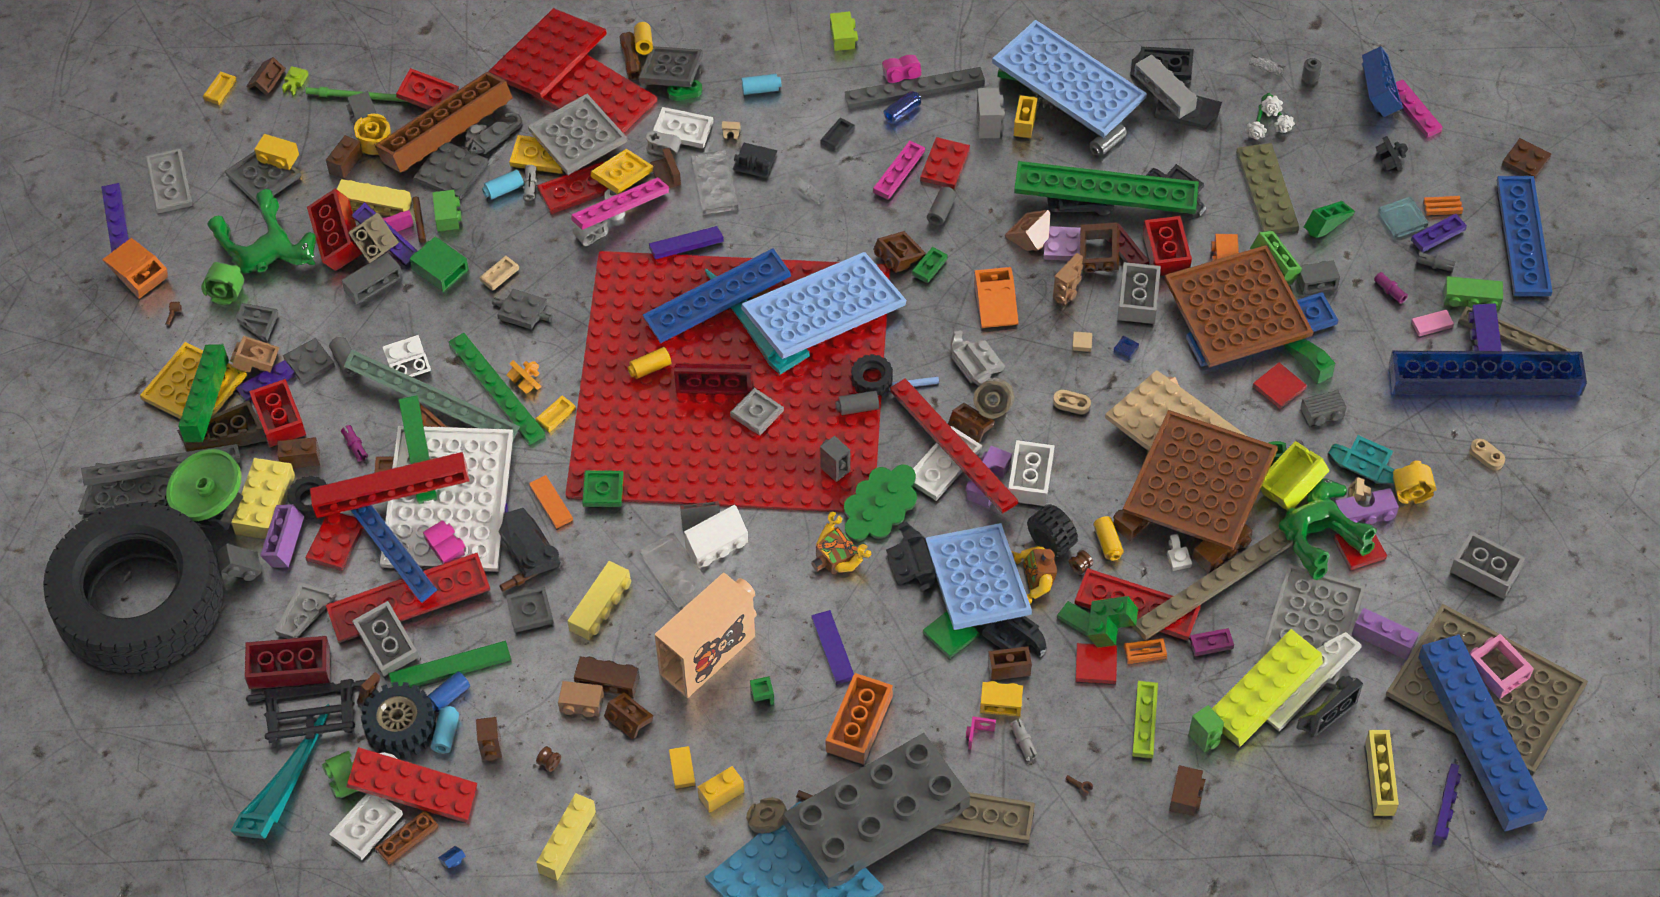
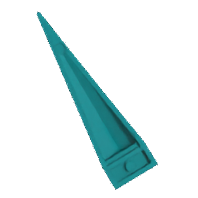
M705 269V274L710 280L717 277L708 269ZM746 299L731 307L768 364L779 375L810 356L809 351L805 349L782 359L741 309L742 304L748 300Z
M328 714L320 715L314 726L324 725ZM314 734V739H306L305 736L278 773L239 814L231 829L235 836L260 839L267 837L272 825L277 824L319 734Z

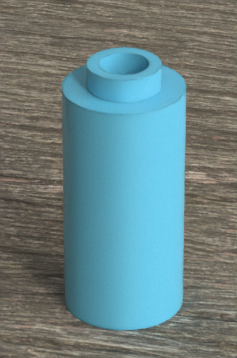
M777 74L741 78L743 95L779 91V87H782L781 77H777Z
M516 169L484 183L482 191L486 198L489 197L492 200L524 186V182L519 171Z
M446 706L439 710L430 746L435 752L445 754L451 751L459 719V712L454 707Z

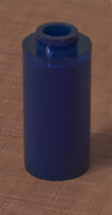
M908 92L883 111L886 120L891 124H896L921 105V97L917 92Z

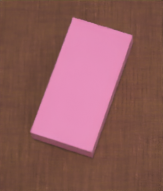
M1447 310L1416 317L1411 321L1419 337L1450 329L1454 326Z

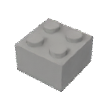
M978 88L976 113L979 139L1000 138V131L1004 130V122L1001 120L1004 119V108L1001 106L1003 105V95H1000L999 88Z

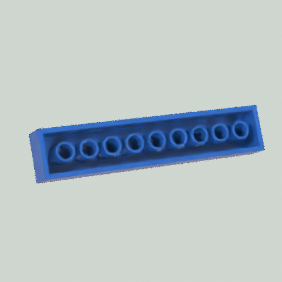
M1460 634L1422 645L1418 658L1504 832L1542 821L1548 808Z

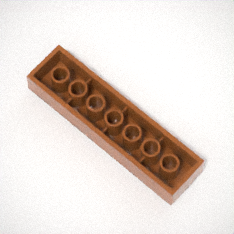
M485 72L375 144L382 163L400 173L406 171L411 165L421 161L423 157L436 151L444 143L450 142L452 138L465 132L467 128L477 124L482 118L492 114L500 106L506 105L508 101L513 99L506 81L489 72Z

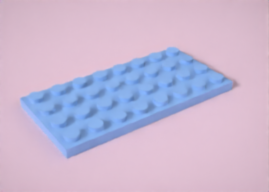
M1037 20L1033 21L992 58L994 65L1103 138L1147 96L1146 92Z
M863 252L742 304L741 309L779 356L784 359L906 305L907 300L871 258Z

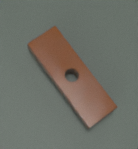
M423 811L375 847V850L389 865L437 829L438 824L426 811Z

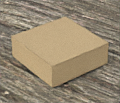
M1074 332L1072 351L1091 352L1092 333Z

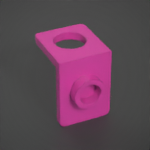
M972 717L971 727L967 726L966 738L969 739V750L972 748L974 729L994 732L995 719ZM980 723H988L990 726H983Z

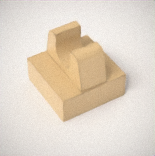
M722 121L724 139H728L729 133H734V140L738 139L739 132H741L740 122Z
M1358 477L1348 487V497L1354 496L1356 502L1366 501L1367 496H1371V488L1364 485V479Z

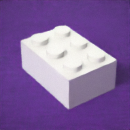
M1016 440L1008 490L1018 499L1019 503L1046 505L1054 457V445Z

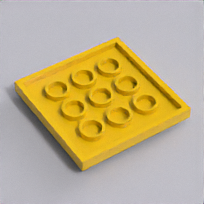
M184 342L140 394L141 400L181 419L203 350ZM228 363L212 415L219 411L236 390V387L247 377L246 371H240Z

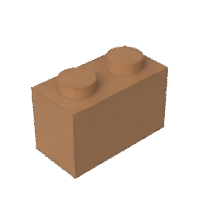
M562 681L558 699L559 711L567 715L581 714L586 717H600L604 698L603 686Z

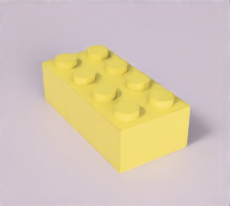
M258 458L253 459L241 493L243 499L231 522L235 535L266 539L276 505L286 504L288 489H290L295 478L291 463Z

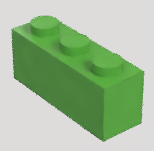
M1273 231L1259 232L1250 249L1267 245L1288 285H1293L1302 268Z
M1447 276L1444 285V305L1453 307L1468 306L1472 308L1473 305L1496 303V310H1500L1503 301V281Z

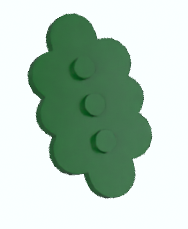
M902 464L896 466L892 471L885 467H878L871 471L869 480L861 481L857 485L855 495H851L844 502V512L849 518L845 523V534L850 540L856 542L863 541L869 535L875 539L886 538L891 533L892 526L903 522L905 511L911 510L917 502V494L912 488L916 480V474L912 467Z

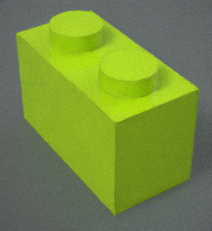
M850 11L830 13V29L834 51L855 49L858 34L857 31H854L856 28L855 18H851Z

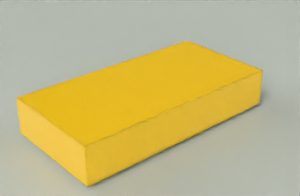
M220 71L204 93L203 99L220 105L237 81L236 77Z
M562 395L536 417L535 420L550 433L576 410V406Z
M689 746L669 749L675 789L696 786Z

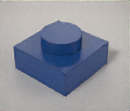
M454 846L438 857V859L445 867L453 868L459 865L466 856L462 849Z

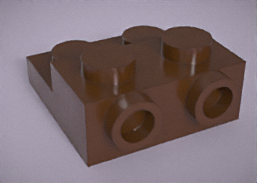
M905 231L877 238L873 248L874 254L877 257H881L885 261L886 267L894 272L909 269L911 263L922 260L926 255L922 248Z

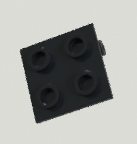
M744 142L739 154L734 156V161L736 162L733 170L767 178L777 150Z

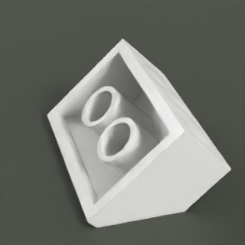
M735 505L684 531L686 553L698 569L710 565L714 560L725 557L729 552L742 548L748 543V531Z

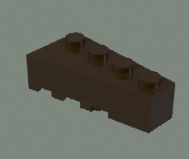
M249 400L212 415L203 442H184L180 429L177 430L186 452L235 444L239 447L267 441L263 427Z

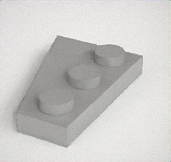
M299 582L275 630L276 635L288 639L297 638L326 609V605L330 604L337 597V594Z

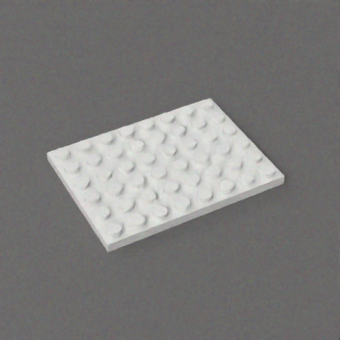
M398 426L393 468L410 465L404 426ZM424 427L430 460L463 452L470 481L436 489L437 501L429 500L424 501L423 504H418L416 494L388 501L386 524L421 569H430L442 565L435 552L426 542L423 532L443 520L446 524H451L455 531L453 535L457 539L461 538L465 544V555L462 557L477 552L484 571L498 572L502 537L498 531L505 514L513 430ZM381 551L380 566L382 568H394Z

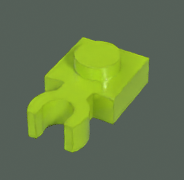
M291 66L284 78L285 83L282 85L283 93L291 89V95H295L296 87H302L308 77V71Z

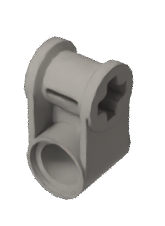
M650 131L646 135L648 142L646 145L647 152L663 156L662 149L669 148L673 158L676 157L681 144V139L678 136L658 131Z
M607 219L583 230L576 225L573 229V234L584 246H589L608 234Z

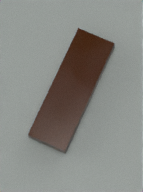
M374 672L360 687L357 704L361 708L366 705L365 700L367 697L374 698L372 692L378 689L381 677L377 672Z

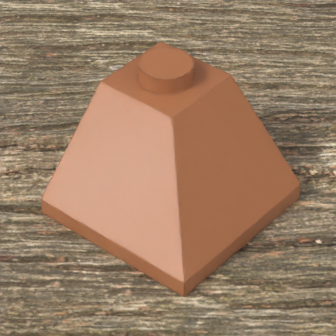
M1049 210L1026 213L1005 234V237L1026 251L1040 250L1044 246L1043 243L1049 238Z

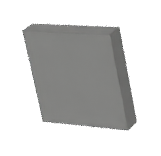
M754 388L730 412V416L760 436L784 411V407Z

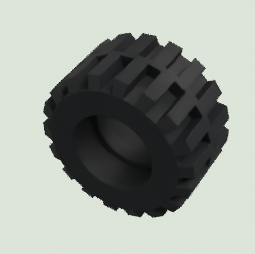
M1045 505L1028 518V531L1036 545L1045 549H1051L1056 558L1060 557L1078 542L1077 530L1071 519L1055 505Z

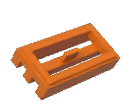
M1460 196L1425 197L1423 203L1426 216L1462 214L1463 207H1461Z
M1163 638L1124 643L1123 647L1127 657V664L1167 659ZM1161 646V647H1159V648H1151V649H1150V648H1146V647ZM1143 648L1142 650L1130 651V649Z

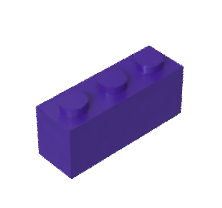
M1496 303L1473 305L1471 312L1468 313L1469 323H1472L1473 329L1470 330L1471 340L1475 342L1473 357H1477V364L1500 362L1502 348Z

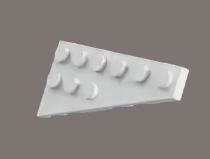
M1345 632L1317 648L1322 653L1323 663L1266 721L1280 732L1360 650L1361 644Z

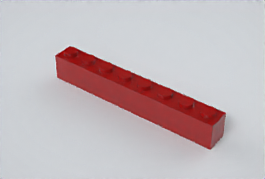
M460 452L310 488L312 507L316 517L320 518L469 482L470 480L464 454Z

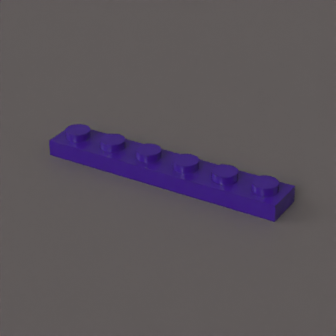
M119 183L101 186L111 253L129 240Z

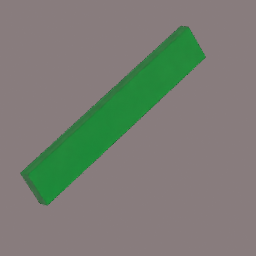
M418 395L399 399L410 464L430 460ZM436 490L416 494L418 504H423L424 501L429 500L437 501Z
M505 640L390 672L389 677L391 684L392 682H398V685L402 686L403 682H407L410 688H412L413 685L422 686L450 678L457 671L465 674L511 661V656Z

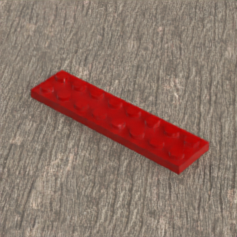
M476 552L423 571L437 589L423 603L415 596L402 578L327 604L326 608L338 643L360 636L353 624V620L387 601L401 622L491 590L478 553Z

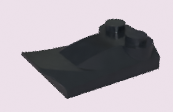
M1141 46L1138 55L1132 59L1130 75H1134L1136 63L1152 54L1161 61L1162 65L1172 71L1179 81L1187 84L1192 79L1194 49Z
M1196 95V109L1179 119L1158 99L1155 118L1207 129V125L1212 120L1218 118L1222 102Z
M1047 197L1049 212L1095 211L1099 215H1108L1114 210V205Z
M524 508L504 514L503 522L498 532L525 578L560 566L558 550L549 544L535 520Z
M1351 676L1339 678L1336 682V689L1327 696L1321 706L1299 717L1296 728L1310 733L1313 737L1318 735L1357 704L1363 683L1358 678Z

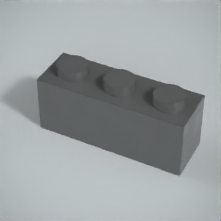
M386 253L368 265H364L358 271L342 279V284L346 294L357 305L402 278L400 265L389 253Z

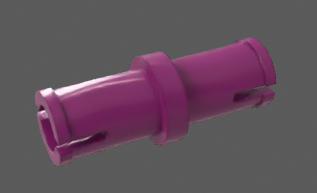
M1379 272L1375 276L1374 281L1384 289L1386 294H1390L1400 304L1406 301L1408 294L1401 290L1395 281H1391L1383 272Z
M351 425L345 426L348 433L343 427L341 434H343L347 441L348 449L352 450L358 462L363 461L360 454L366 460L368 454L362 446V440L356 436Z

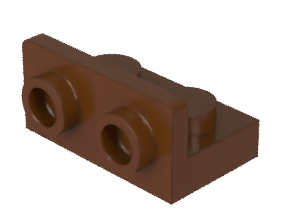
M962 403L952 410L948 425L980 443L983 434L993 427L995 420L982 416L978 410L966 403Z
M625 693L609 701L604 714L608 721L631 739L636 738L639 729L652 722L654 717Z

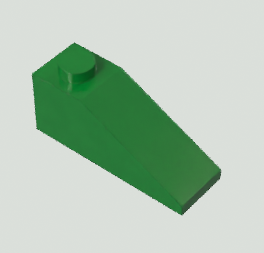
M1343 201L1323 206L1311 212L1303 228L1311 236L1318 238L1327 235L1351 217L1355 211Z
M1305 338L1284 344L1285 348L1316 384L1333 376L1336 363L1320 347Z

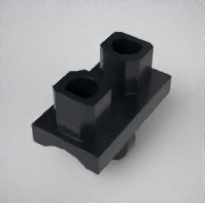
M1388 136L1383 137L1384 143L1375 148L1380 158L1387 154L1390 155L1382 160L1386 170L1395 167L1398 171L1402 170L1403 167L1398 156L1401 158L1406 157L1407 145L1395 142V147H1393Z

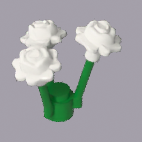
M1270 93L1262 96L1261 104L1258 106L1259 111L1256 122L1247 124V129H1245L1248 137L1256 140L1265 137L1267 129L1260 123L1262 111L1267 116L1278 115L1277 122L1274 123L1276 132L1286 133L1295 125L1293 117L1281 114L1283 102L1277 96H1273Z

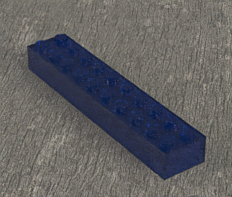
M1392 350L1389 360L1392 395L1582 396L1587 384L1583 354L1579 351Z

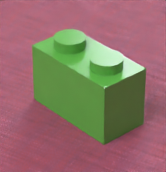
M454 190L432 192L437 231L459 229V222L462 221L461 211H457V208L460 207L459 196L455 197Z
M1207 705L1192 715L1188 735L1203 752H1206L1208 749H1214L1220 744L1224 722Z

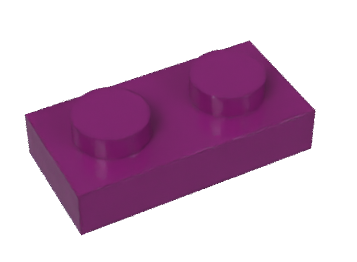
M1229 628L1190 635L1189 638L1195 656L1234 649V642Z

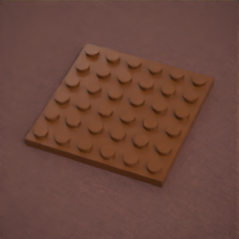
M1267 245L1165 275V281L1209 367L1313 335L1311 326Z
M1168 410L1124 504L1123 512L1233 550L1278 447Z

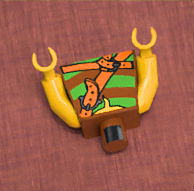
M836 512L829 513L828 521L830 523L825 525L816 543L817 558L811 564L817 572L824 567L831 574L852 572L863 561V557L869 558L871 556V551L866 550L864 552L868 546L861 544L857 548L839 527H834L842 522L841 516H838L835 521L833 520Z
M1041 546L1022 550L1021 553L1011 551L1015 564H1020L1022 559H1024L1023 565L1030 591L1029 594H1026L1029 603L1031 604L1032 598L1037 599L1044 594H1049L1057 575L1054 552Z

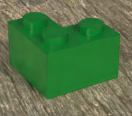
M1129 596L1092 601L1087 636L1097 648L1116 645L1118 628L1136 626L1138 607Z

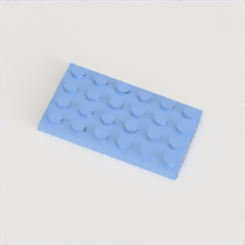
M1001 523L925 538L954 630L1032 615L1029 600Z

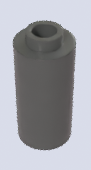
M1119 123L1104 138L1100 135L1090 143L1091 152L1094 155L1103 156L1127 135L1125 127Z
M940 188L927 215V220L935 226L943 225L956 198V193L952 188Z
M344 337L334 338L330 342L329 348L345 377L356 375V372L344 367L351 352L348 341Z
M870 391L839 396L838 401H835L837 412H840L841 415L877 410L879 409L877 392Z

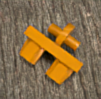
M512 360L510 362L512 368L506 376L514 383L523 376L524 380L518 387L526 394L533 388L539 390L541 385L531 377L532 375L535 377L539 375L537 371L539 365L535 361L530 363L525 361L523 363L525 369H523Z

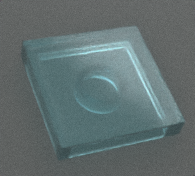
M1412 197L1379 207L1378 212L1395 238L1428 227L1429 222Z

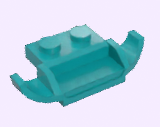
M1357 435L1351 449L1339 444L1331 446L1328 454L1334 458L1341 468L1344 467L1377 484L1394 483L1393 471L1395 469L1387 466L1393 450L1360 435Z

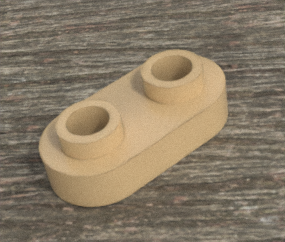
M1059 390L1054 394L1053 404L1061 410L1086 414L1090 410L1091 400L1083 394Z
M1484 439L1472 441L1470 446L1471 455L1487 468L1500 470L1504 466L1505 456L1502 452Z

